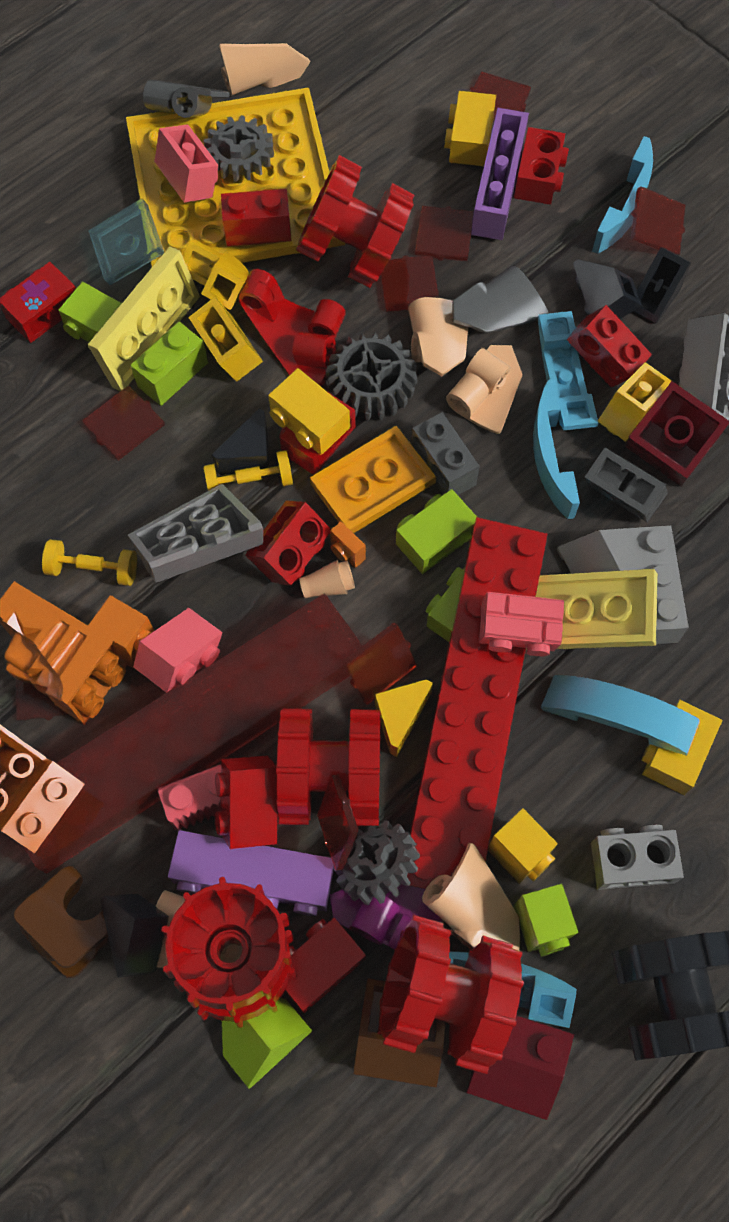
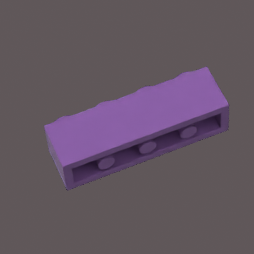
M497 108L474 208L471 235L503 240L529 113Z
M179 830L168 878L174 884H178L176 890L188 892L189 894H195L205 887L219 884L220 877H225L227 883L243 884L254 889L258 884H261L265 896L273 903L276 909L278 908V903L294 906L293 912L316 916L317 910L327 911L335 860L334 858L269 846L229 849L223 838Z

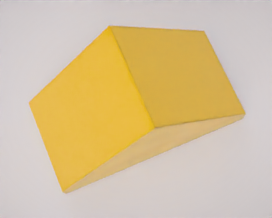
M427 679L375 694L376 710H380V723L389 752L395 757L401 751L432 693L433 683Z

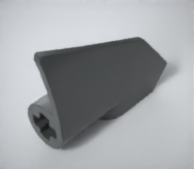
M149 80L144 87L143 101L145 107L149 110L172 114L177 113L183 118L205 115L211 109L212 97H229L230 92L160 80Z
M510 266L486 284L483 282L477 283L452 302L454 323L470 327L485 334L538 321L540 314H549L532 283L516 266Z

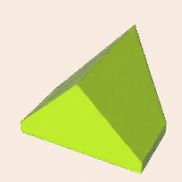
M279 998L276 1002V1012H272L269 1009L258 1017L243 1021L242 1028H238L235 1022L222 1021L223 1056L249 1089L312 1032L286 998Z

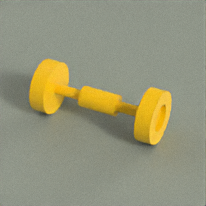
M287 450L276 452L278 466L260 469L259 466L235 470L236 474L217 477L214 464L204 465L208 491L219 486V484L237 481L238 484L262 480L261 476L280 473L282 486L293 485Z
M49 539L43 551L42 570L45 575L58 576L63 563L76 564V568L103 571L104 568L117 570L118 584L131 586L137 570V553L134 550L123 549L118 563L105 561L104 557L78 554L77 557L64 556L63 542Z

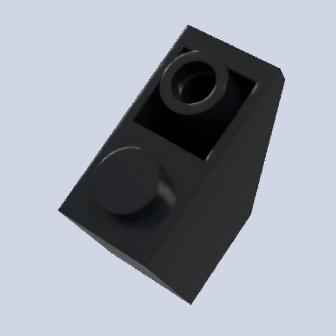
M579 259L573 262L577 274L575 281L583 293L586 302L584 309L587 315L607 305L619 319H622L642 306L633 279L630 276L609 266Z

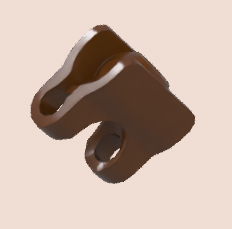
M73 866L61 869L43 887L24 900L14 912V918L20 925V931L44 959L49 961L66 978L78 976L109 943L103 911L94 918L85 921L76 920L67 913L69 902L79 892L83 882L82 875Z

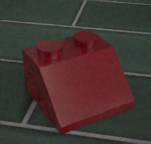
M671 381L630 434L625 447L682 487L727 428L729 420Z
M516 1016V1026L512 1029L503 1051L502 1060H497L494 1065L490 1066L487 1074L472 1070L466 1093L548 1120L565 1075L574 1034Z

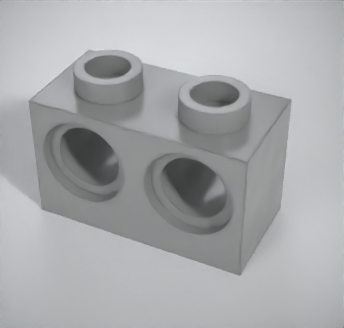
M648 825L640 827V833L625 834L624 828H610L600 831L601 836H597L591 842L597 890L675 884L683 879L684 875L676 830L663 831L662 825ZM648 846H656L662 851V864L654 863L649 859L647 855ZM608 849H617L624 855L625 864L623 867H617L610 863L607 856Z

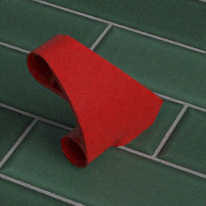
M251 270L238 297L243 310L289 375L299 368L318 385L322 386L326 379V368L329 366V358L331 354L336 353L335 338L346 315V310L338 302L330 299L320 300L315 311L297 305L284 298L274 276L265 270Z

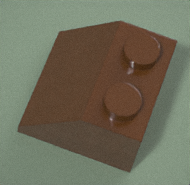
M367 978L354 1074L437 1088L444 1046L445 1022L434 1019L429 1030L428 1039H424L417 1046L415 1053L383 1045L384 1037L377 1034L381 1007L379 1003L382 998L385 981Z

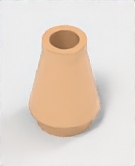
M336 560L305 577L299 578L305 599L316 596L347 594V590L355 588L348 561L339 563Z

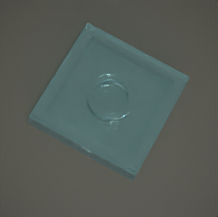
M143 199L138 200L89 230L103 278L109 285L164 254L148 204Z

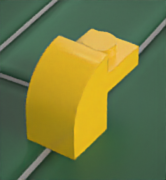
M192 238L183 255L192 279L204 285L202 295L209 299L216 297L224 307L231 310L248 278V269L226 251L221 254Z

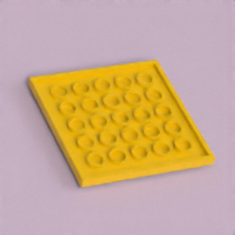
M309 88L212 103L209 112L202 116L183 118L177 113L155 112L126 117L152 267L169 246L180 250L183 256L192 238L221 254L226 251L241 263L300 253L296 251L298 240L329 174ZM241 115L245 117V122H250L253 118H256L258 127L263 124L267 126V133L272 134L274 157L270 158L271 166H262V175H258L255 172L251 173V180H247L244 175H240L238 181H234L231 174L223 179L221 178L220 170L217 171L218 180L215 183L212 198L184 203L154 162L159 128L188 124L204 145V139L209 138L208 130L213 129L217 131L216 122L219 121L225 125L228 123L227 120L230 116L234 122L239 121ZM287 189L292 241L227 246L222 220L221 194ZM333 237L327 248L343 246L345 243Z

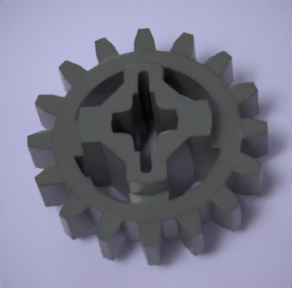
M241 115L239 121L234 122L230 116L227 120L228 123L225 125L219 121L216 122L217 131L213 129L208 130L209 138L204 139V146L219 165L218 171L220 170L221 178L225 179L231 174L234 181H238L240 175H244L247 180H251V173L255 172L258 175H262V166H271L270 158L274 157L272 134L267 133V126L265 124L258 127L256 118H253L250 122H245V117Z
M384 821L380 828L369 826L368 831L365 833L357 829L355 831L357 838L354 841L348 839L344 841L347 847L346 852H338L336 855L341 862L334 867V871L339 876L336 881L353 901L360 898L365 905H369L372 898L375 897L382 904L385 901V894L390 892L394 897H397L399 895L397 887L400 884L405 886L411 884L407 875L408 873L418 871V867L414 863V860L420 858V854L415 848L417 844L409 832H405L400 824L392 827L389 821Z

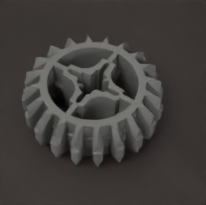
M361 332L358 341L348 337L346 346L338 344L336 354H331L329 366L326 368V378H328L326 381L327 390L333 396L354 408L355 418L362 413L365 414V419L368 422L371 415L377 414L378 418L382 421L385 412L395 416L397 407L405 409L408 398H412L414 395L415 385L417 384L415 360H411L410 350H403L401 341L391 344L389 334L382 340L378 339L376 332H374L372 338H366Z

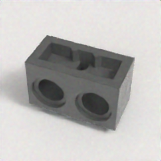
M443 412L412 428L411 445L435 474V484L442 495L451 489L459 495L476 486L480 466Z
M607 448L603 449L585 475L586 482L590 488L647 523L668 494L666 484Z

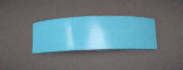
M643 137L633 157L626 180L633 183L634 187L622 211L609 207L597 231L592 252L598 254L618 241L630 228L640 211L653 167V150L650 138Z
M572 311L540 314L538 316L544 369L547 381L555 379L561 407L558 421L562 429L572 430L598 427L599 422L592 394L587 393L578 352L566 340L576 329Z
M554 379L547 381L539 402L533 431V450L537 470L547 494L567 519H573L580 504L574 472L559 473L550 428L556 427L561 411Z
M554 675L541 705L543 711L577 721L578 717H582L648 738L651 745L685 756L689 752L700 722L699 718L649 695L599 680L568 675Z
M450 952V963L464 967L468 959V953ZM521 964L524 985L521 988L518 1007L529 1009V1020L569 1028L577 989L548 973Z

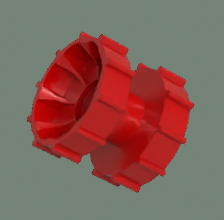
M339 155L308 216L298 240L296 251L318 262L320 257L324 255L332 238L335 237L357 249L350 265L348 277L370 288L375 281H378L386 264L391 259V255L405 229L411 209L414 206L413 198L415 195L392 183L390 188L385 191L377 208L355 198L352 195L360 178L362 167Z
M283 708V710H280L276 768L279 824L309 825V820H311L312 792H349V825L379 826L380 710L351 709L349 741L313 740L312 709Z
M220 877L219 884L205 887L193 895L185 892L183 894L185 902L176 911L170 925L163 926L161 929L167 938L166 954L168 964L163 967V971L168 978L175 977V987L179 992L185 991L187 993L188 1002L193 1008H199L197 1013L202 1020H206L208 1016L222 1021L235 1022L238 1028H242L243 1021L258 1017L269 1009L272 1012H276V1002L284 993L289 979H296L297 977L295 969L291 967L293 961L289 943H292L294 940L292 931H285V927L289 926L288 915L286 913L279 914L273 903L265 896L261 884H258L254 889L243 884L227 883L225 877ZM235 944L243 948L242 954L237 961L232 963L221 961V952L226 946Z
M413 914L411 922L400 933V939L392 960L388 965L389 969L379 1003L381 1007L377 1034L384 1037L383 1045L415 1053L417 1046L424 1039H428L429 1030L434 1019L446 1022L450 1025L448 1055L456 1058L455 1065L487 1074L490 1066L494 1065L497 1060H502L505 1046L513 1027L516 1026L517 1021L515 1019L520 993L524 985L521 967L522 951L512 949L513 944L482 935L480 943L475 946L473 951H469L464 967L452 964L449 958L451 930L443 928L444 924Z

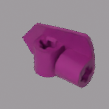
M400 884L397 887L399 891L397 897H394L389 892L385 894L384 903L380 904L373 897L369 905H365L360 898L353 901L343 889L330 894L333 918L335 917L340 925L378 945L384 943L394 950L400 939L401 931H404L411 922L413 914L442 922V919L422 901L426 889Z

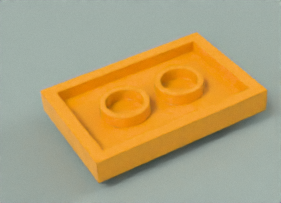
M397 426L310 477L311 486L337 521H341L353 533L436 483L435 474Z

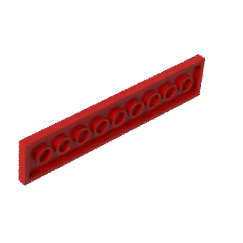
M476 517L474 521L410 829V835L417 844L415 848L419 852L420 858L414 860L418 871L408 873L407 875L411 882L409 886L426 889L438 876H452L463 857L468 843H473L484 861H486L526 648L512 647L510 652H495L489 650V644L479 643L482 599L487 592L536 597L547 533Z

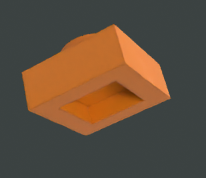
M340 521L330 530L331 550L342 562L348 561L356 568L366 560V545Z

